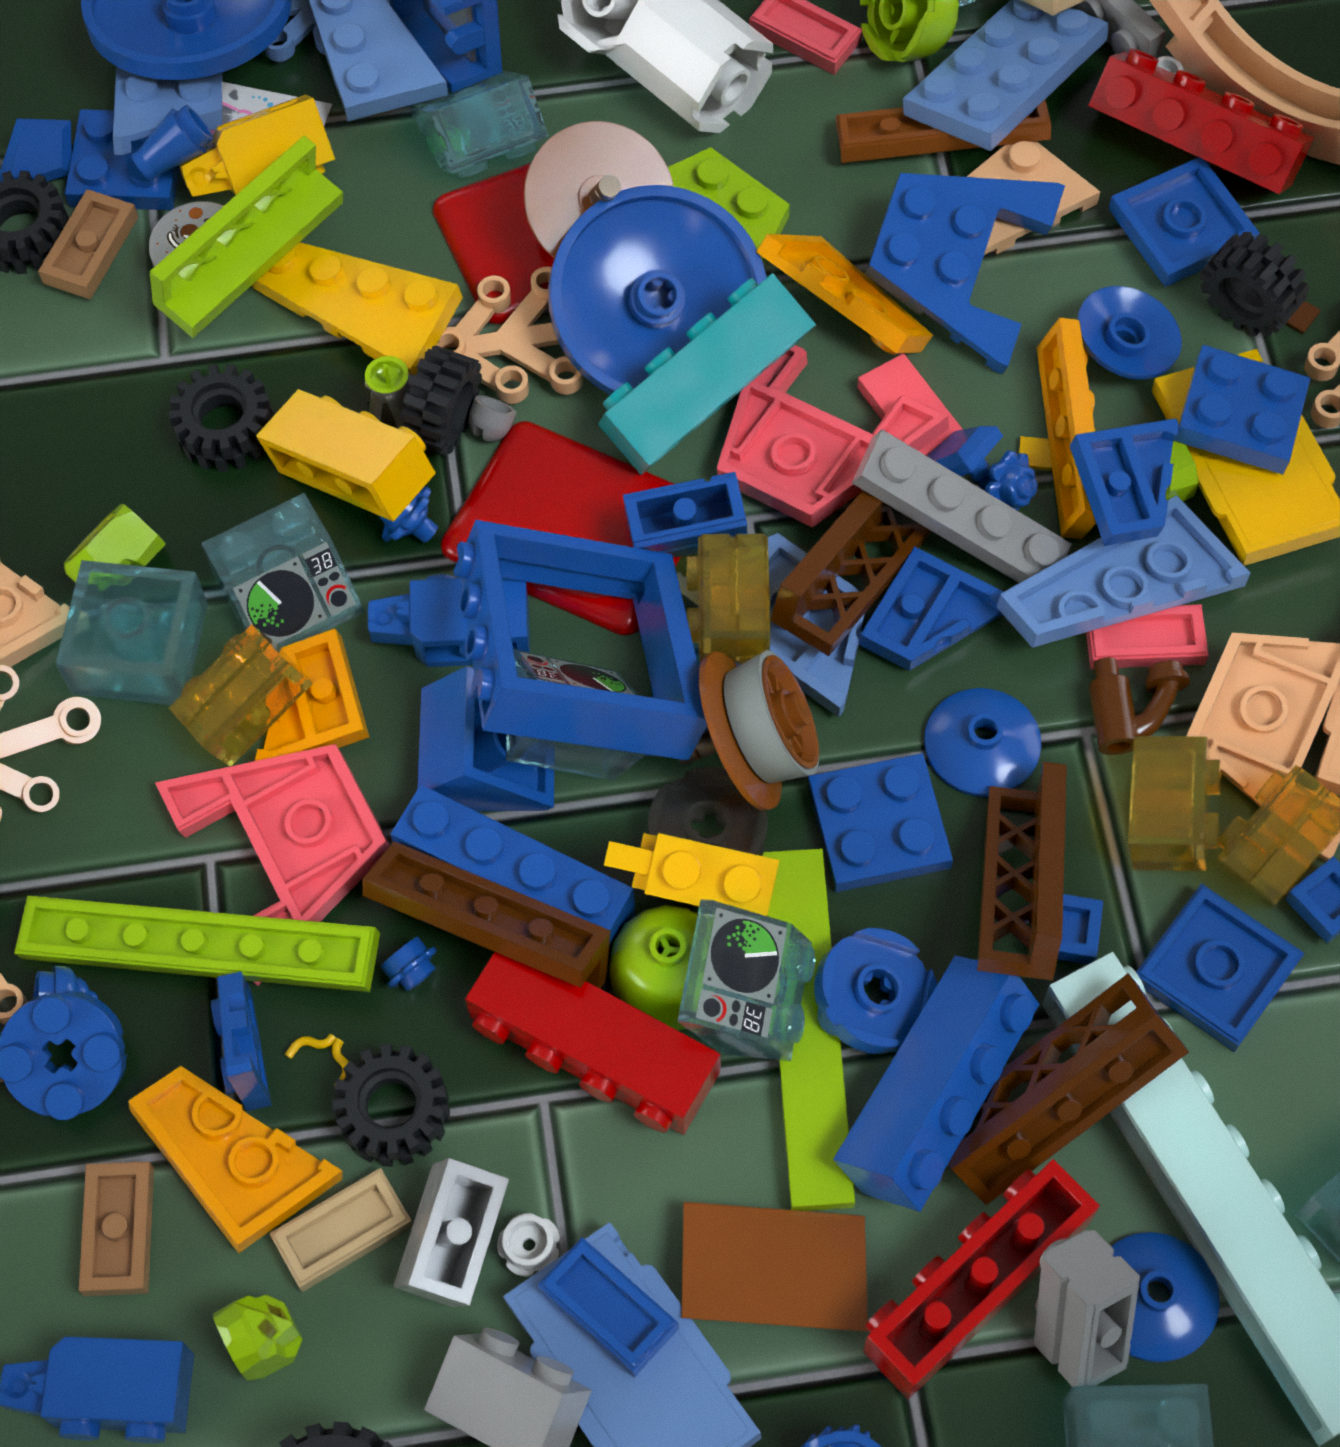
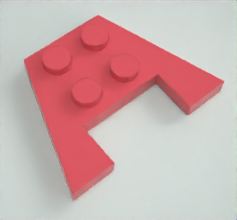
M795 345L741 390L716 469L717 475L735 472L741 493L813 528L861 493L862 489L852 484V481L872 437L881 429L919 451L947 431L949 423L947 415L909 397L900 395L871 434L787 394L786 391L808 364L807 352Z
M336 744L155 782L177 829L185 838L236 811L280 899L279 902L253 916L321 922L370 871L390 847L382 828ZM253 981L257 986H259L260 983H261V982Z

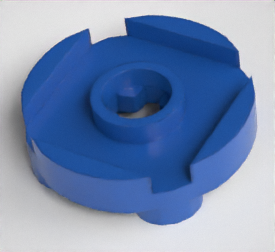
M866 928L840 940L823 956L815 974L814 995L818 1005L817 1019L823 1030L830 1035L837 1036L841 1041L854 1049L863 1052L885 1054L898 1051L937 986V980L932 969L926 972L923 962L916 956L920 950L904 936L881 928ZM872 977L879 979L880 990L889 993V1000H881L878 1004L874 1003L866 995L864 985L868 984Z
M67 991L66 993H51L35 997L11 1016L1 1033L0 1077L4 1080L6 1087L15 1099L36 1113L52 1116L57 1120H68L80 1113L90 1111L100 1105L114 1091L124 1074L127 1054L124 1056L125 1045L121 1037L124 1033L120 1021L103 1002L83 992ZM66 1039L71 1041L76 1046L71 1054L78 1062L76 1067L71 1068L65 1064L60 1068L56 1067L50 1061L52 1054L47 1049L50 1041L56 1045H60Z

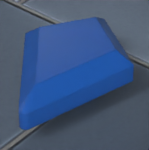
M17 118L0 170V183L4 181L2 173L11 171L14 179H19L20 170L29 171L32 180H34L37 174L44 176L47 181L67 176L72 157L71 120Z
M978 426L954 431L930 452L927 457L960 477L968 474L974 482H977L989 474L990 466L984 458L1000 441L1003 435L997 426Z

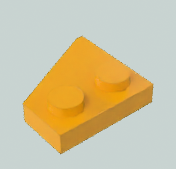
M334 628L282 647L275 672L277 685L270 694L265 715L270 720L264 749H257L255 760H263L333 744L341 748L369 738L343 639L338 631Z

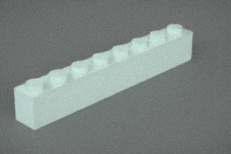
M1111 952L1049 985L1042 1006L1057 1028L1128 973L1140 986L1145 995L1146 992L1141 979L1134 969L1128 965L1123 967L1114 952ZM1132 1000L1111 1015L1108 1025L1116 1024L1136 1009ZM1073 1044L1069 1047L1073 1055L1077 1053L1080 1044ZM1181 1058L1112 1110L1110 1114L1194 1249L1205 1260L1216 1278L1219 1289L1319 1447L1340 1435V1292L1336 1291L1333 1293L1319 1272L1321 1261L1313 1245L1305 1236L1301 1234L1296 1236L1283 1216L1285 1206L1276 1188L1269 1180H1260L1248 1162L1249 1150L1242 1135L1233 1125H1225L1212 1106L1214 1096L1205 1078L1196 1070L1190 1072Z

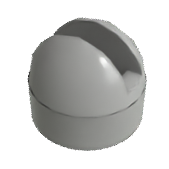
M478 395L475 397L470 409L468 423L471 432L475 436L483 434L484 441L496 442L509 432L517 412L500 400Z

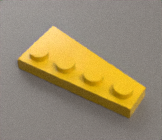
M301 242L252 285L256 291L301 317L308 315L322 324L325 331L341 339L344 336L360 345L363 352L374 359L382 356H393L401 359L406 364L411 376H416L417 365L420 359L424 360L425 352L428 349H432V346L437 345L463 298L458 284Z

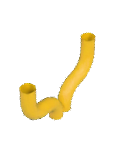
M330 1033L322 1040L310 1036L300 1037L284 1053L286 1057L292 1059L302 1046L308 1045L316 1049H324L332 1045V1056L342 1067V1074L339 1079L344 1080L346 1077L343 1068L349 1061L341 1053V1047L344 1042Z

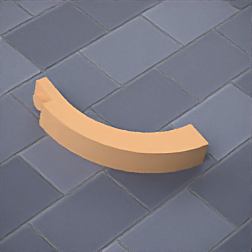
M1149 0L1174 34L1165 47L1177 61L1181 62L1186 72L1202 78L1207 82L1205 88L1224 96L1225 92H1231L1252 101L1255 104L1253 110L1272 118L1273 114H1280L1303 125L1301 132L1314 137L1307 155L1340 165L1339 88L1314 80L1278 60L1262 48L1237 24L1219 0Z

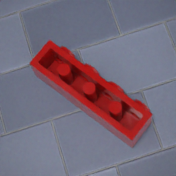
M1130 48L1129 52L1125 51L1109 57L1088 105L1089 107L1277 194H1281L1292 186L1314 140V137L1301 132L1303 125L1280 114H1273L1272 118L1259 113L1253 110L1255 104L1240 95L1225 92L1224 96L1213 92L1205 88L1207 83L1205 80L1194 74L1182 70H1177L1176 74L1158 67L1159 60L1143 51Z
M494 952L465 998L470 1018L474 1020L472 1026L484 1037L499 1044H504L506 1039L511 1040L527 1049L525 1055L537 1066L551 1073H558L559 1069L562 1068L580 1078L579 1085L593 1097L606 1103H612L614 1098L636 1109L634 1116L640 1122L661 1133H666L671 1128L685 1135L720 1074L721 1054L587 981L580 988L497 952Z
M1054 1159L1037 1175L1030 1169L1021 1174L1002 1195L1008 1202L994 1216L990 1218L985 1212L978 1215L958 1236L957 1239L963 1245L946 1261L939 1255L933 1258L911 1281L917 1289L900 1305L891 1299L866 1323L865 1328L870 1334L867 1336L864 1344V1354L908 1400L1041 1272L1039 1266L1040 1258L1052 1243L1059 1239H1070L1090 1225L1100 1205Z

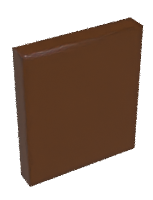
M1304 301L1285 325L1303 335L1320 314L1321 310Z

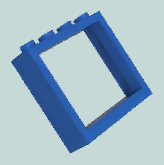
M475 520L467 542H460L457 546L458 561L453 573L454 576L460 577L462 590L459 599V615L461 618H466L468 632L465 641V657L473 662L474 676L471 685V698L478 699L482 731L689 760L707 727L700 697L698 663L672 554ZM501 577L633 599L654 698L517 677Z

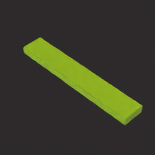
M823 849L763 852V857L780 860L767 915V923L787 928L774 998L791 1210L817 1211L854 1208V1183L833 1160L849 1134L841 1043L837 1036L826 1033L820 1026L817 1019L818 1005L814 995L816 970L823 956L832 949Z
M27 896L14 954L25 960L215 978L242 971L246 981L370 992L380 932L376 927Z

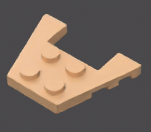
M1232 633L1186 735L1185 743L1320 859L1327 862L1334 856L1340 842V805L1297 788L1294 784L1340 681V643L1309 641V638Z

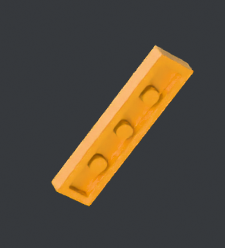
M1059 317L1036 349L1060 533L1063 538L1082 539L1096 524L1069 445L1076 434L1095 432L1093 421L1095 398L1088 385L1086 370L1088 353L1083 347L1080 320Z

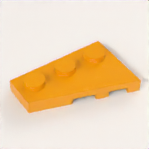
M767 234L756 251L763 258L869 333L871 340L887 353L897 355L898 353L922 352L933 336L932 333L822 236Z
M182 1066L128 1101L131 1113L238 1254L343 1180V1171L325 1159L321 1162L298 1147L295 1139L278 1128L272 1130L243 1111L241 1104Z

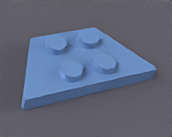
M116 66L113 125L114 155L131 153V141L150 136L172 108L178 111L183 106L188 105L202 118L209 130L216 129L218 125L222 124L223 72L196 79L163 80L139 76Z
M777 533L754 542L745 551H732L712 559L711 567L683 577L681 572L677 573L683 603L686 608L725 636L738 635L739 646L754 657L766 650L774 652L791 670L805 694L837 717L844 712L865 614L830 656L825 655L770 621L780 584L806 556V552ZM840 576L836 577L840 593L860 591ZM832 609L809 610L803 616V618L826 632H829L836 624Z

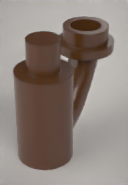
M1106 657L1094 662L1096 679L1089 683V692L1099 752L1105 755H1121L1132 752L1140 746V742L1148 739L1159 729L1169 713L1177 692L1185 689L1190 684L1189 674L1183 670L1181 662L1174 660L1161 661L1148 668V677L1145 680L1146 690L1154 695L1143 712L1135 715L1129 678L1119 675L1117 659Z

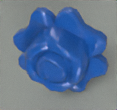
M1007 450L1001 460L990 467L989 474L979 481V486L982 490H985V492L1019 511L1020 507L1027 506L1030 503L1031 498L1037 493L1038 489L1035 472L1032 468H1029L1028 455L1025 453L1016 454V452Z
M424 487L394 522L379 516L385 524L382 539L385 542L391 539L398 540L411 534L415 535L423 543L432 538L437 531L438 525L426 516L431 489Z

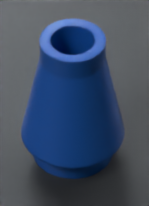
M185 105L178 111L172 108L144 144L131 157L143 175L153 181L160 174L206 153V145L213 140V135L202 118L190 106Z

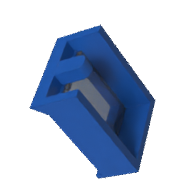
M390 0V6L446 80L447 88L451 93L502 73L497 0Z

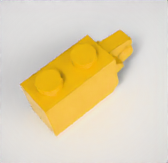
M305 94L218 125L213 134V147L207 149L206 153L181 164L180 169L185 184L193 197L230 190L237 195L303 136H306L316 145V169L321 174L325 172L323 164L335 160V156L313 97Z
M643 833L640 848L609 841L604 866L635 872L632 887L645 890V894L715 910L720 908L766 921L780 860L658 833V836Z

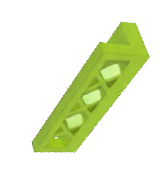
M306 136L301 137L150 270L153 305L192 338L343 204V191L316 169V145Z

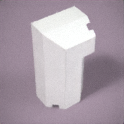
M561 0L563 15L557 14L561 31L587 52L605 54L698 131L721 133L730 125L724 118L732 111L742 116L751 109L772 74V62L765 58V52L773 53V43L719 0Z

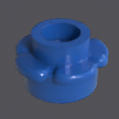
M418 936L401 947L380 966L390 979L387 986L394 988L402 984L406 991L409 992L436 970L430 961L437 952L436 948L428 949Z

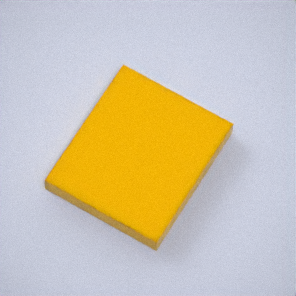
M1020 436L1019 453L1028 455L1029 468L1052 471L1048 439Z

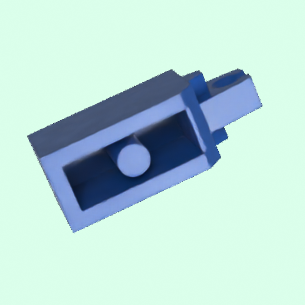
M437 574L429 576L425 580H410V594L369 601L368 630L371 642L413 645L416 658L427 667L473 665V662L465 657V641L468 628L466 618H461L459 615V599L462 590L460 578ZM501 577L515 663H524L527 661L520 652L531 654L526 581Z
M64 1337L50 1349L48 1360L6 1364L3 1366L0 1384V1406L7 1410L40 1416L55 1428H60L59 1437L65 1439L93 1441L99 1439L100 1430L125 1431V1440L163 1443L165 1442L166 1432L185 1433L195 1354L183 1341Z

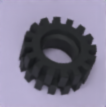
M20 170L19 179H14L11 171L2 173L4 181L0 183V227L9 218L18 214L31 213L38 215V217L30 226L22 230L12 232L0 230V271L9 273L11 266L14 265L17 274H27L26 265L33 264L35 270L39 271L43 264L42 259L46 258L69 217L57 188L52 182L48 185L44 176L37 174L34 180H32L29 171Z
M1243 232L1241 236L1237 233L1232 235L1204 266V270L1200 274V279L1204 281L1201 284L1202 293L1211 294L1206 300L1210 307L1219 306L1221 311L1218 313V316L1224 321L1229 316L1234 320L1232 326L1237 330L1241 331L1244 326H1247L1249 335L1257 336L1261 331L1263 337L1271 336L1273 332L1277 333L1281 330L1307 298L1305 294L1309 291L1308 283L1302 282L1306 274L1303 269H1294L1293 267L1297 259L1292 254L1287 257L1282 255L1280 252L1284 247L1278 242H1275L1272 247L1269 246L1267 236L1259 234L1254 240L1252 232Z
M437 345L432 346V349H428L425 352L424 360L420 359L417 365L416 376L412 375L409 382L411 389L409 393L405 394L403 403L406 404V407L401 411L400 420L403 421L401 426L415 432L423 440L427 449L447 455V453L453 452L454 446H458L461 441V433H465L469 426L467 423L469 412L475 397L480 392L477 386L482 380V374H480L482 367L481 363H478L479 360Z
M217 364L207 365L209 375L202 377L197 369L189 373L193 382L191 385L181 380L176 386L179 396L171 395L169 403L172 411H169V418L181 450H184L186 457L191 462L197 458L200 467L209 470L212 461H215L218 472H227L228 462L235 461L238 470L246 467L244 457L248 454L254 461L262 456L259 446L261 443L256 435L274 416L263 383L259 378L255 381L251 371L244 368L239 375L236 365L226 364L225 373H220ZM235 406L243 411L242 418L228 428L213 430L202 425L204 416L215 408Z
M391 1044L380 1045L381 1053L372 1055L368 1048L359 1053L362 1059L359 1064L355 1065L350 1060L343 1068L346 1074L344 1080L337 1078L334 1086L337 1099H332L333 1111L337 1118L336 1122L353 1151L358 1150L361 1157L372 1163L373 1158L379 1159L382 1166L393 1167V1160L401 1159L403 1165L414 1163L412 1155L420 1151L424 1157L433 1150L431 1142L434 1139L441 1141L445 1134L444 1121L449 1122V1097L442 1075L437 1067L434 1068L429 1057L424 1053H421L419 1057L416 1056L412 1047L401 1045L400 1051H393ZM388 1084L403 1085L409 1088L416 1098L415 1109L411 1117L401 1125L394 1127L381 1126L375 1123L368 1114L370 1098L376 1090Z

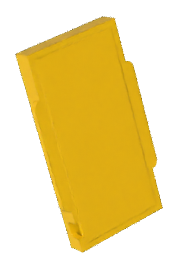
M1257 349L1237 354L1258 362L1263 361ZM1194 367L1154 379L1152 393L1166 420L1177 419L1179 423ZM1302 414L1291 459L1283 475L1186 445L1196 463L1198 486L1244 566L1340 537V499L1332 486L1336 476Z

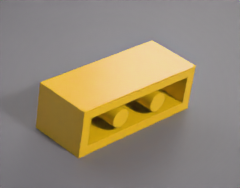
M299 389L256 435L279 473L393 522L436 474L424 453L426 450L425 443L411 429L400 426L398 429L380 422L367 411L357 413L342 407L329 396L324 395L322 398H319Z

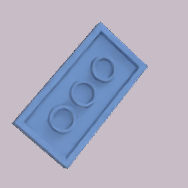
M1010 0L903 98L904 116L991 151L1108 40V22L1072 8L1052 16L1022 0Z

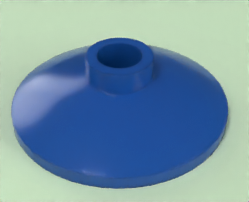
M1125 286L1104 287L1090 294L1078 311L1077 320H1080L1083 347L1099 365L1114 374L1138 380L1155 378L1166 373L1180 355L1182 338L1176 320L1161 302L1141 290Z
M973 688L947 697L935 708L926 725L924 749L932 770L945 784L967 795L988 797L990 786L1016 789L1031 776L1037 766L1041 753V735L1035 718L1020 701L998 690ZM977 728H987L995 733V737L984 740L979 738L974 730Z
M1138 1233L1125 1237L1111 1247L1114 1249L1113 1257L1121 1256L1140 1275L1129 1356L1142 1361L1162 1363L1184 1358L1197 1350L1213 1331L1220 1307V1295L1216 1278L1203 1257L1186 1242L1162 1233ZM1158 1281L1165 1284L1169 1290V1300L1166 1302L1154 1301L1147 1292L1148 1283Z

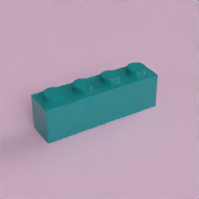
M773 273L759 285L753 278L747 280L727 298L732 305L728 311L718 319L711 312L705 315L687 331L686 335L691 342L676 354L670 347L666 348L644 368L650 375L634 389L628 382L624 383L602 403L608 411L599 421V427L640 475L646 472L801 341L816 325Z

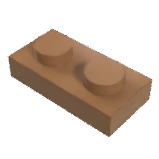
M87 189L38 271L43 284L91 300L138 219L135 205Z
M150 1162L86 1164L79 1292L84 1297L149 1294L154 1167Z

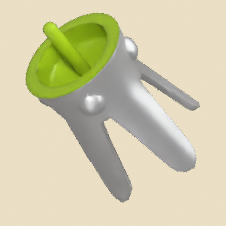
M382 356L373 360L365 371V386L369 389L367 401H370L369 413L380 421L383 403H387L398 428L403 422L400 420L401 411L406 407L403 401L405 394L410 392L411 385L409 382L412 377L406 364L401 359L393 356Z

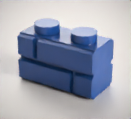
M735 472L712 476L708 482L702 478L623 495L631 544L634 548L672 554L673 558L747 543V521Z

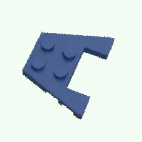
M900 173L865 275L918 315H921L923 312L951 332L950 339L957 344L963 341L987 359L986 366L994 372L1003 375L1009 366L1021 323L972 306L969 301L996 218L1047 236L1053 226L1065 185L1055 182Z

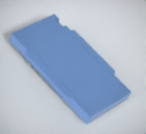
M610 1222L585 1240L672 1316L679 1325V1329L636 1377L630 1374L540 1292L538 1284L569 1251L503 1296L506 1304L533 1342L530 1348L532 1358L536 1360L537 1356H544L567 1365L574 1371L571 1379L592 1390L578 1425L593 1447H751L761 1439V1432L728 1387L731 1381L729 1370L693 1320L681 1318L682 1305L657 1270L651 1265H640L633 1253L627 1250L620 1239V1235Z

